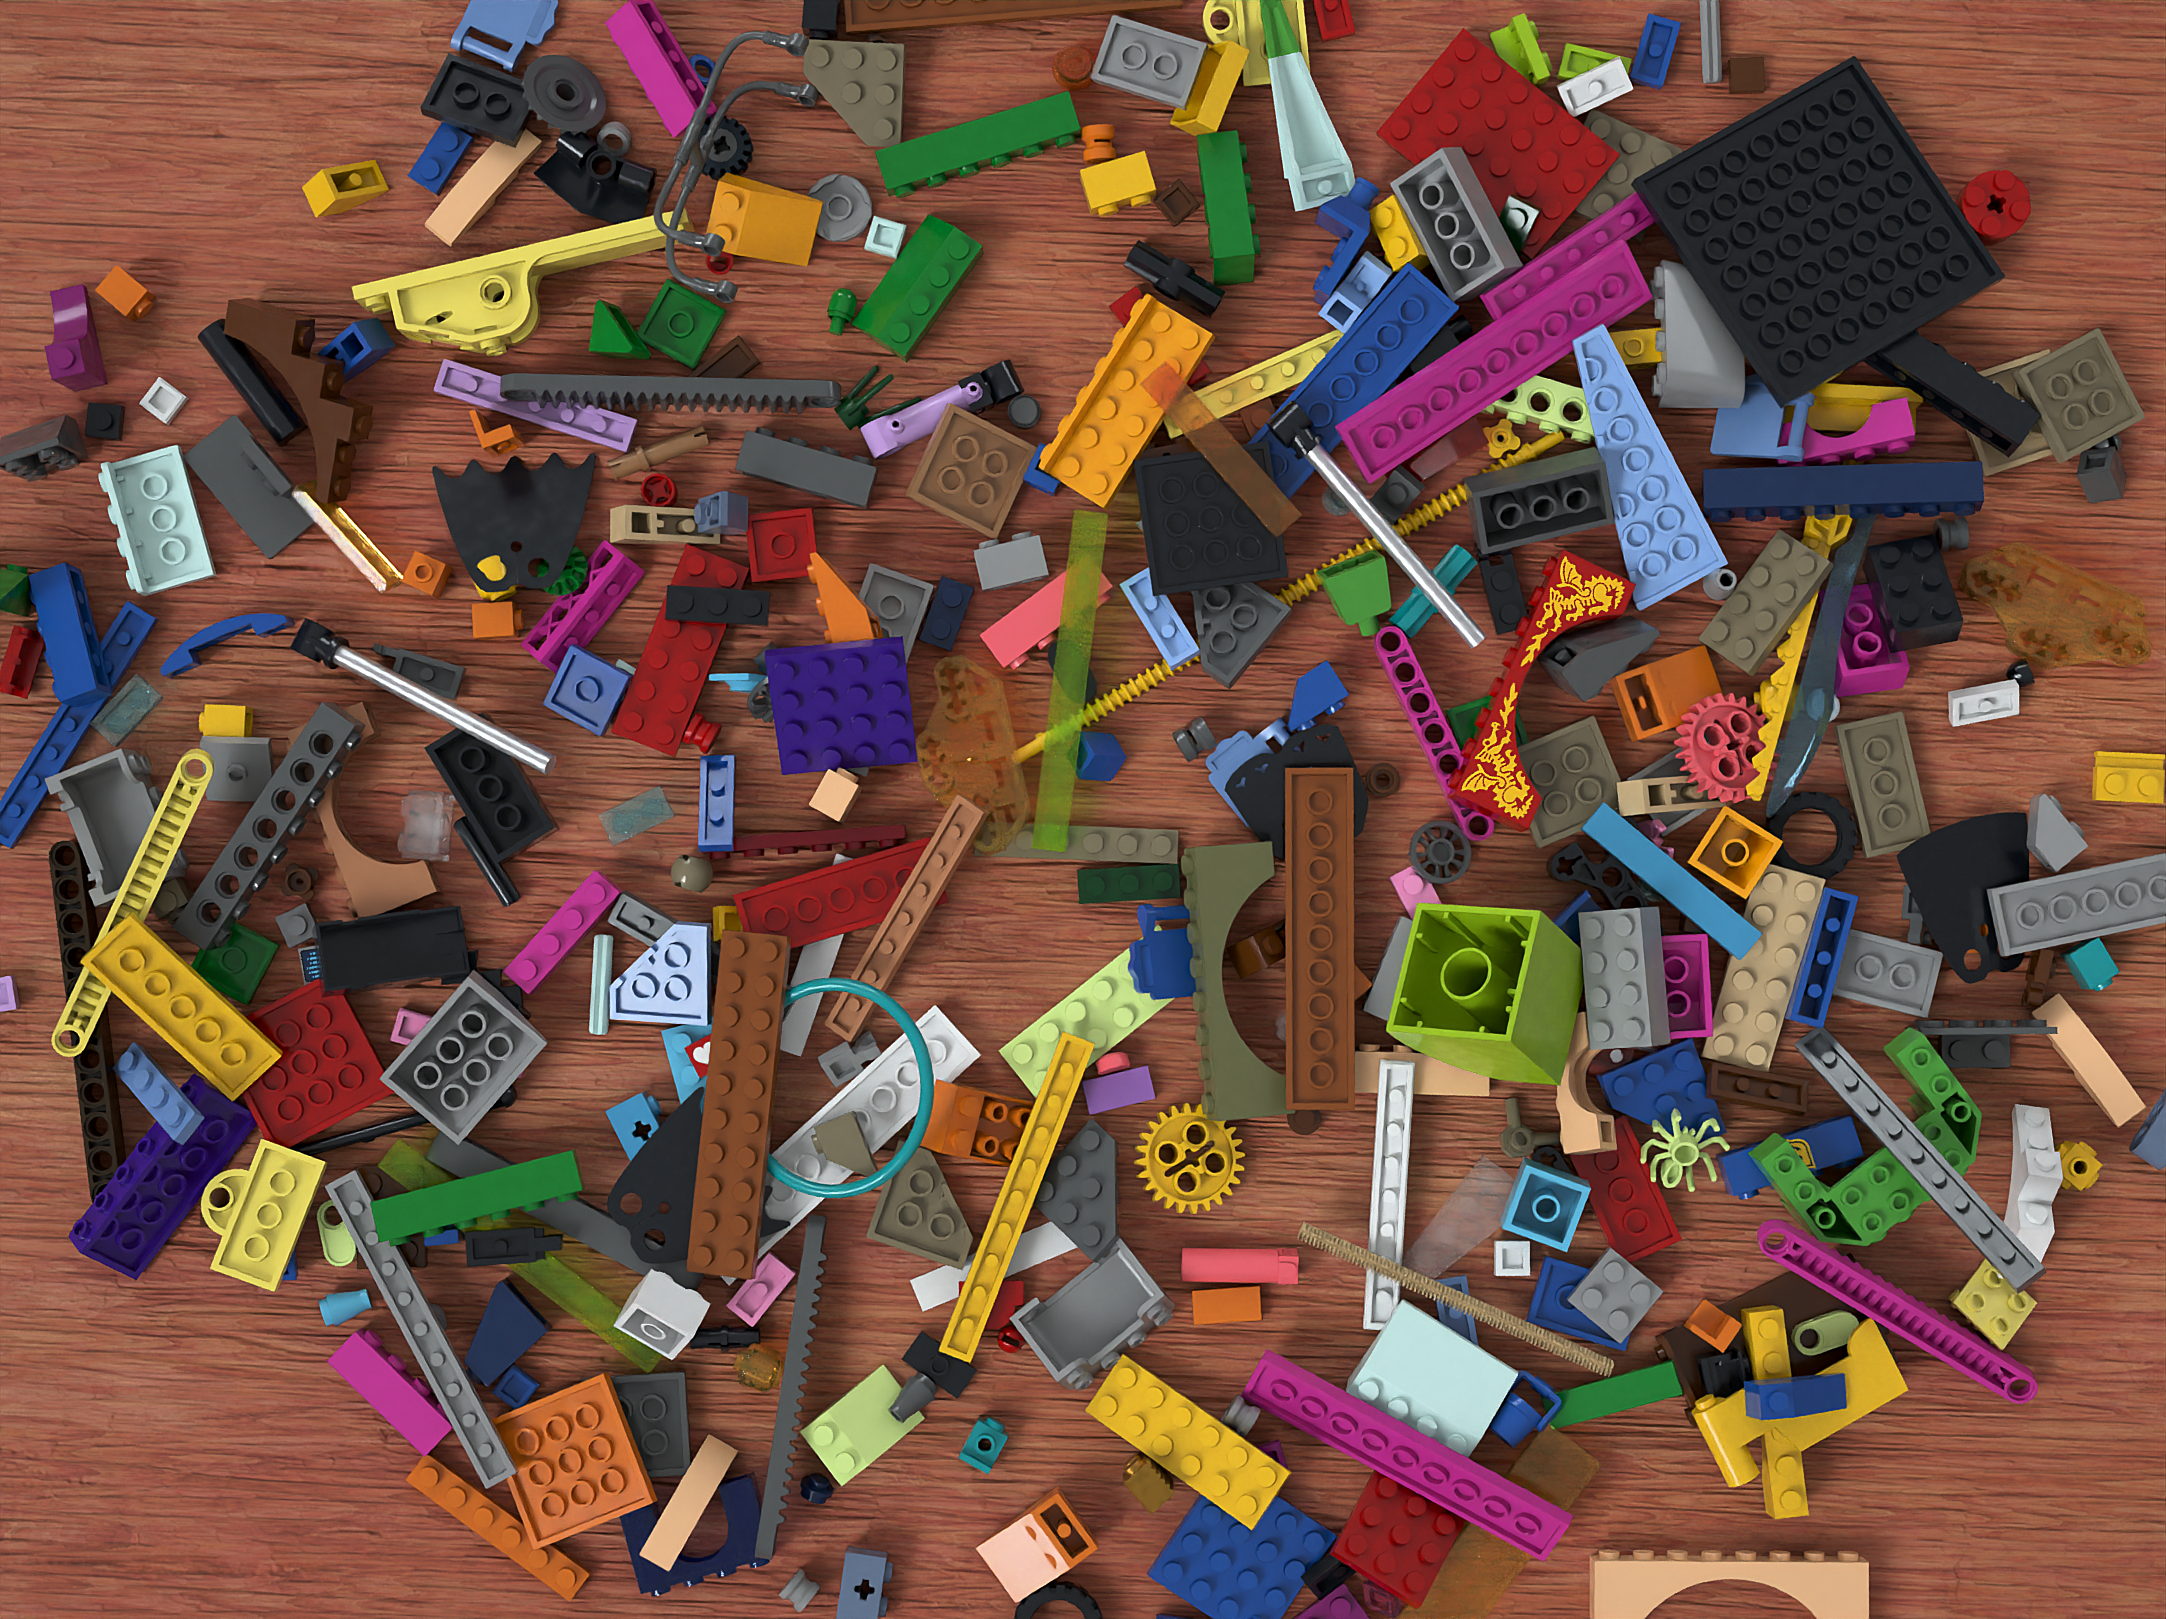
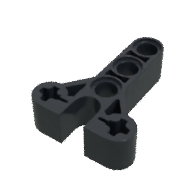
M1621 816L1634 828L1639 830L1637 822L1632 817ZM1571 842L1551 855L1546 863L1548 875L1553 880L1558 882L1572 880L1597 889L1610 910L1621 909V902L1627 896L1635 900L1636 908L1650 907L1631 878L1629 869L1605 849L1602 861L1594 864L1587 859L1577 842ZM1559 858L1562 861L1577 858L1568 866V875L1565 872H1557L1556 868L1560 866ZM1609 867L1615 869L1618 873V881L1612 887L1607 886L1602 879L1603 872ZM1660 923L1661 936H1665L1664 929Z

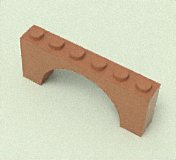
M360 702L343 710L366 725L361 732L363 739L358 747L352 752L349 751L343 759L344 767L341 773L334 780L330 779L323 789L325 796L320 804L315 808L311 807L315 821L317 823L321 822L326 835L322 836L324 846L330 855L334 854L338 864V867H335L337 879L341 886L346 885L351 898L347 899V903L354 918L388 914L443 892L430 860L400 865L378 860L363 851L353 841L342 822L338 794L343 772L350 759L363 745L381 735L370 705ZM307 724L286 732L289 739L285 742L288 752ZM329 735L323 740V748L327 753L333 748V740ZM310 763L304 769V775L308 781H311L314 777V768Z

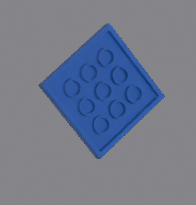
M1200 1494L1147 1574L1150 1578L1213 1619H1281L1305 1584L1301 1576L1310 1570L1314 1563L1321 1560L1336 1538V1535L1278 1495L1256 1528L1251 1530Z

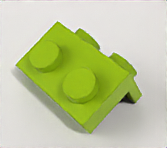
M1525 13L1512 17L1507 27L1490 34V41L1497 56L1537 88L1546 84L1550 77L1549 72L1552 71V65L1545 51L1541 53L1536 41L1539 40L1536 25L1532 20L1528 22Z

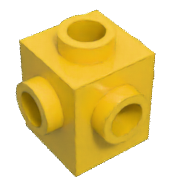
M2064 1141L2054 1148L2055 1152H2060L2063 1174L2060 1187L2067 1191L2071 1188L2082 1191L2083 1188L2088 1189L2096 1182L2099 1177L2097 1171L2102 1167V1164L2095 1159L2097 1153L2090 1146L2082 1141L2079 1144ZM2080 1161V1166L2074 1171V1164Z

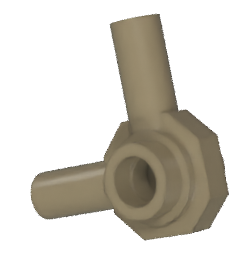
M1518 1098L1505 1100L1508 1126L1500 1134L1501 1149L1510 1158L1527 1157L1537 1146L1559 1145L1560 1137L1557 1131L1533 1133L1525 1124H1522Z

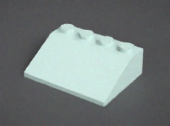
M1402 1299L1349 1377L1346 1392L1468 1458L1484 1435L1519 1372L1405 1299Z

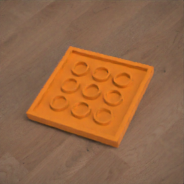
M608 1372L491 1419L519 1470L506 1479L533 1550L658 1501Z

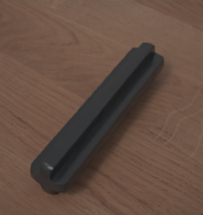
M467 816L458 819L454 823L455 830L503 906L508 907L516 903L521 898V895L503 866L494 862Z

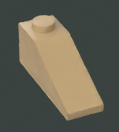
M623 505L610 509V543L720 544V534L698 533V524L694 520L695 509Z
M1689 776L1617 782L1620 816L1724 807V805L1726 806V803H1721L1719 797L1709 800L1708 789L1698 793L1697 787L1699 782L1696 780L1688 783Z

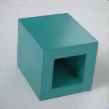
M2099 937L2085 939L2060 954L2081 989H2094L2095 992L2100 991L2113 983L2111 977L2120 973Z

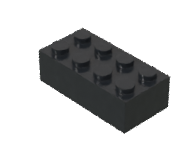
M484 712L478 714V716L495 724L489 714ZM458 728L425 747L429 757L496 864H505L560 830L517 759Z

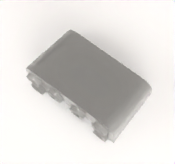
M1662 260L1660 266L1654 268V278L1649 282V290L1653 296L1650 301H1655V319H1660L1661 331L1656 332L1655 348L1656 352H1661L1662 363L1657 364L1656 375L1652 376L1651 384L1652 396H1657L1658 408H1740L1745 392L1744 353L1684 263Z
M1119 1235V1239L1097 1263L1093 1262L1044 1303L1035 1297L1009 1319L1059 1384L1068 1390L1077 1389L1082 1391L1094 1381L1093 1376L1102 1368L1107 1370L1114 1366L1121 1358L1120 1354L1128 1347L1135 1348L1147 1338L1146 1333L1154 1326L1160 1327L1166 1324L1174 1316L1172 1310L1175 1304Z

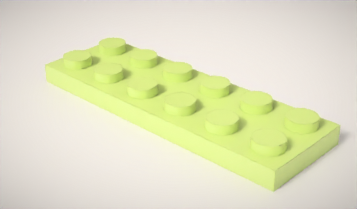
M1157 925L1154 931H1162V929ZM1129 948L999 1050L1035 1098H1037L1062 1031L1095 1043L1086 1066L1087 1068L1174 999L1152 1000L1150 993L1140 994L1135 991L1133 978L1128 971V963L1130 961Z

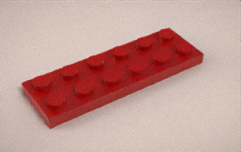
M686 544L670 585L743 590L750 569ZM666 594L611 732L676 758L683 736L688 728L729 624L666 621Z
M930 838L920 839L735 894L733 897L743 931L792 937L790 949L792 950L882 923L929 844ZM945 890L935 907L949 903Z

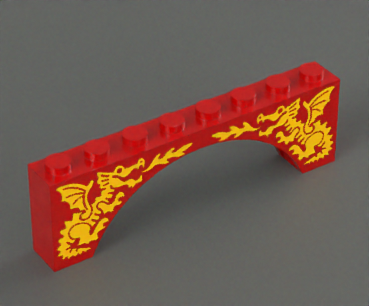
M1564 549L1554 557L1550 555L1542 569L1545 579L1541 587L1538 585L1535 587L1528 601V604L1532 605L1528 617L1523 616L1515 630V634L1519 636L1514 647L1509 646L1502 659L1501 664L1505 666L1501 677H1495L1489 688L1488 695L1492 696L1488 707H1482L1474 723L1478 727L1473 739L1470 737L1467 739L1461 751L1464 761L1460 770L1455 768L1447 783V787L1451 788L1447 798L1519 832L1529 829L1542 800V797L1534 788L1524 770L1515 736L1516 705L1524 678L1539 653L1562 632L1585 623L1615 620L1622 616L1636 584Z

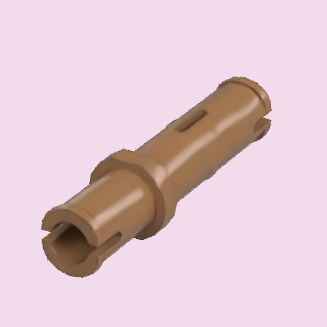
M700 425L695 429L644 448L641 445L635 447L636 451L613 460H608L607 462L614 480L617 481L641 470L644 473L651 471L650 467L704 446H709L710 444L703 426Z

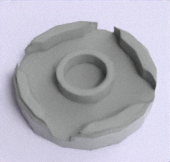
M832 174L820 179L808 193V197L824 201L816 232L821 238L831 242H848L859 237L867 229L872 218V201L867 189L857 179L846 175Z

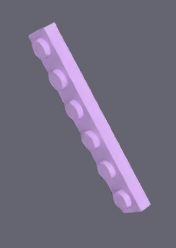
M443 359L434 392L625 453L629 452L638 424L637 419L602 408L595 409L594 406L589 404L585 409H581L579 403H574L573 407L568 409L565 402H561L558 409H556L551 402H547L544 408H540L538 402L507 400L500 396L501 376Z

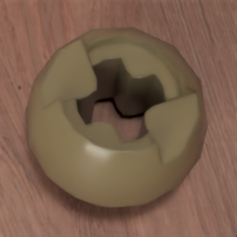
M682 854L671 867V879L674 886L702 893L713 880V868L710 861Z

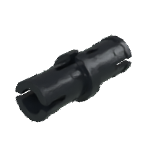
M722 1324L721 1327L714 1328L698 1327L694 1337L690 1340L691 1349H721L722 1352H729V1349L737 1348L759 1349L760 1327L737 1328L730 1327L729 1324Z

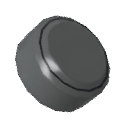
M1024 394L1015 397L1008 406L1009 420L1018 429L1026 430L1034 427L1041 418L1040 404L1030 395Z

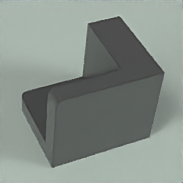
M2115 446L2081 452L2077 477L2088 502L2097 503L2123 499L2127 474Z

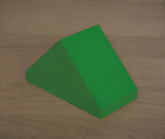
M601 299L595 303L589 351L607 358L648 360L652 356L620 307Z

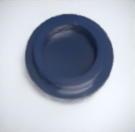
M814 1473L810 1476H804L800 1482L802 1488L801 1496L812 1503L823 1504L834 1492L829 1479L821 1474Z

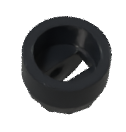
M2025 658L2012 663L2007 669L2006 677L2009 680L2015 679L2019 688L2035 683Z

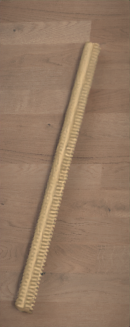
M1303 1222L1297 1237L1298 1240L1301 1237V1241L1305 1239V1243L1309 1241V1245L1313 1243V1246L1317 1244L1316 1248L1321 1246L1320 1249L1325 1248V1252L1328 1249L1329 1254L1333 1251L1332 1255L1336 1253V1257L1340 1255V1259L1344 1256V1260L1348 1258L1347 1262L1352 1260V1264L1356 1262V1266L1359 1263V1267L1364 1265L1363 1269L1367 1267V1271L1371 1268L1372 1273L1375 1270V1274L1379 1272V1276L1383 1274V1278L1387 1276V1280L1391 1277L1390 1281L1395 1279L1394 1283L1399 1281V1285L1402 1282L1403 1287L1406 1284V1288L1410 1286V1290L1414 1288V1292L1418 1289L1417 1293L1422 1291L1421 1295L1426 1293V1297L1429 1294L1430 1299L1433 1296V1300L1435 1301L1437 1298V1302L1441 1300V1304L1445 1301L1444 1305L1449 1303L1448 1307L1453 1305L1452 1308L1457 1307V1311L1460 1308L1461 1313L1465 1310L1464 1314L1468 1312V1316L1472 1314L1473 1318L1476 1315L1475 1319L1480 1317L1479 1321L1484 1319L1483 1322L1488 1321V1325L1492 1322L1491 1326L1496 1324L1495 1328L1500 1326L1499 1330L1503 1327L1504 1332L1507 1329L1506 1333L1511 1331L1510 1334L1513 1335L1515 1333V1337L1517 1334L1519 1335L1518 1338L1523 1336L1522 1340L1527 1338V1342L1530 1339L1531 1344L1534 1341L1533 1345L1536 1346L1538 1343V1347L1542 1345L1541 1348L1544 1349L1546 1347V1351L1550 1348L1549 1352L1554 1350L1553 1354L1558 1352V1356L1561 1353L1562 1358L1565 1355V1359L1569 1357L1568 1360L1571 1361L1573 1359V1363L1577 1360L1576 1364L1581 1362L1580 1366L1585 1364V1368L1588 1365V1369L1590 1370L1592 1367L1591 1371L1593 1372L1596 1369V1373L1600 1371V1375L1603 1372V1376L1608 1374L1609 1377L1611 1375L1614 1361L1610 1358L1607 1359V1357H1603L1601 1354H1595L1594 1351L1591 1352V1350L1578 1344L1576 1345L1572 1341L1568 1342L1563 1337L1551 1332L1549 1333V1331H1545V1329L1540 1327L1537 1328L1534 1324L1520 1318L1518 1319V1317H1514L1509 1313L1506 1314V1312L1489 1304L1487 1305V1303L1479 1302V1300H1475L1471 1296L1450 1287L1448 1288V1286H1444L1440 1282L1429 1279L1419 1273L1417 1274L1413 1270L1388 1259L1386 1260L1384 1257L1382 1258L1375 1253L1357 1245L1355 1246V1244L1353 1245L1308 1223Z

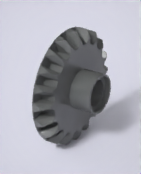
M545 55L537 58L528 66L523 74L524 78L521 87L524 89L522 98L529 102L528 110L537 113V120L543 119L548 123V129L556 127L559 128L561 134L570 131L575 136L579 132L586 134L590 129L595 128L605 114L606 97L600 82L587 67L572 58L562 55Z

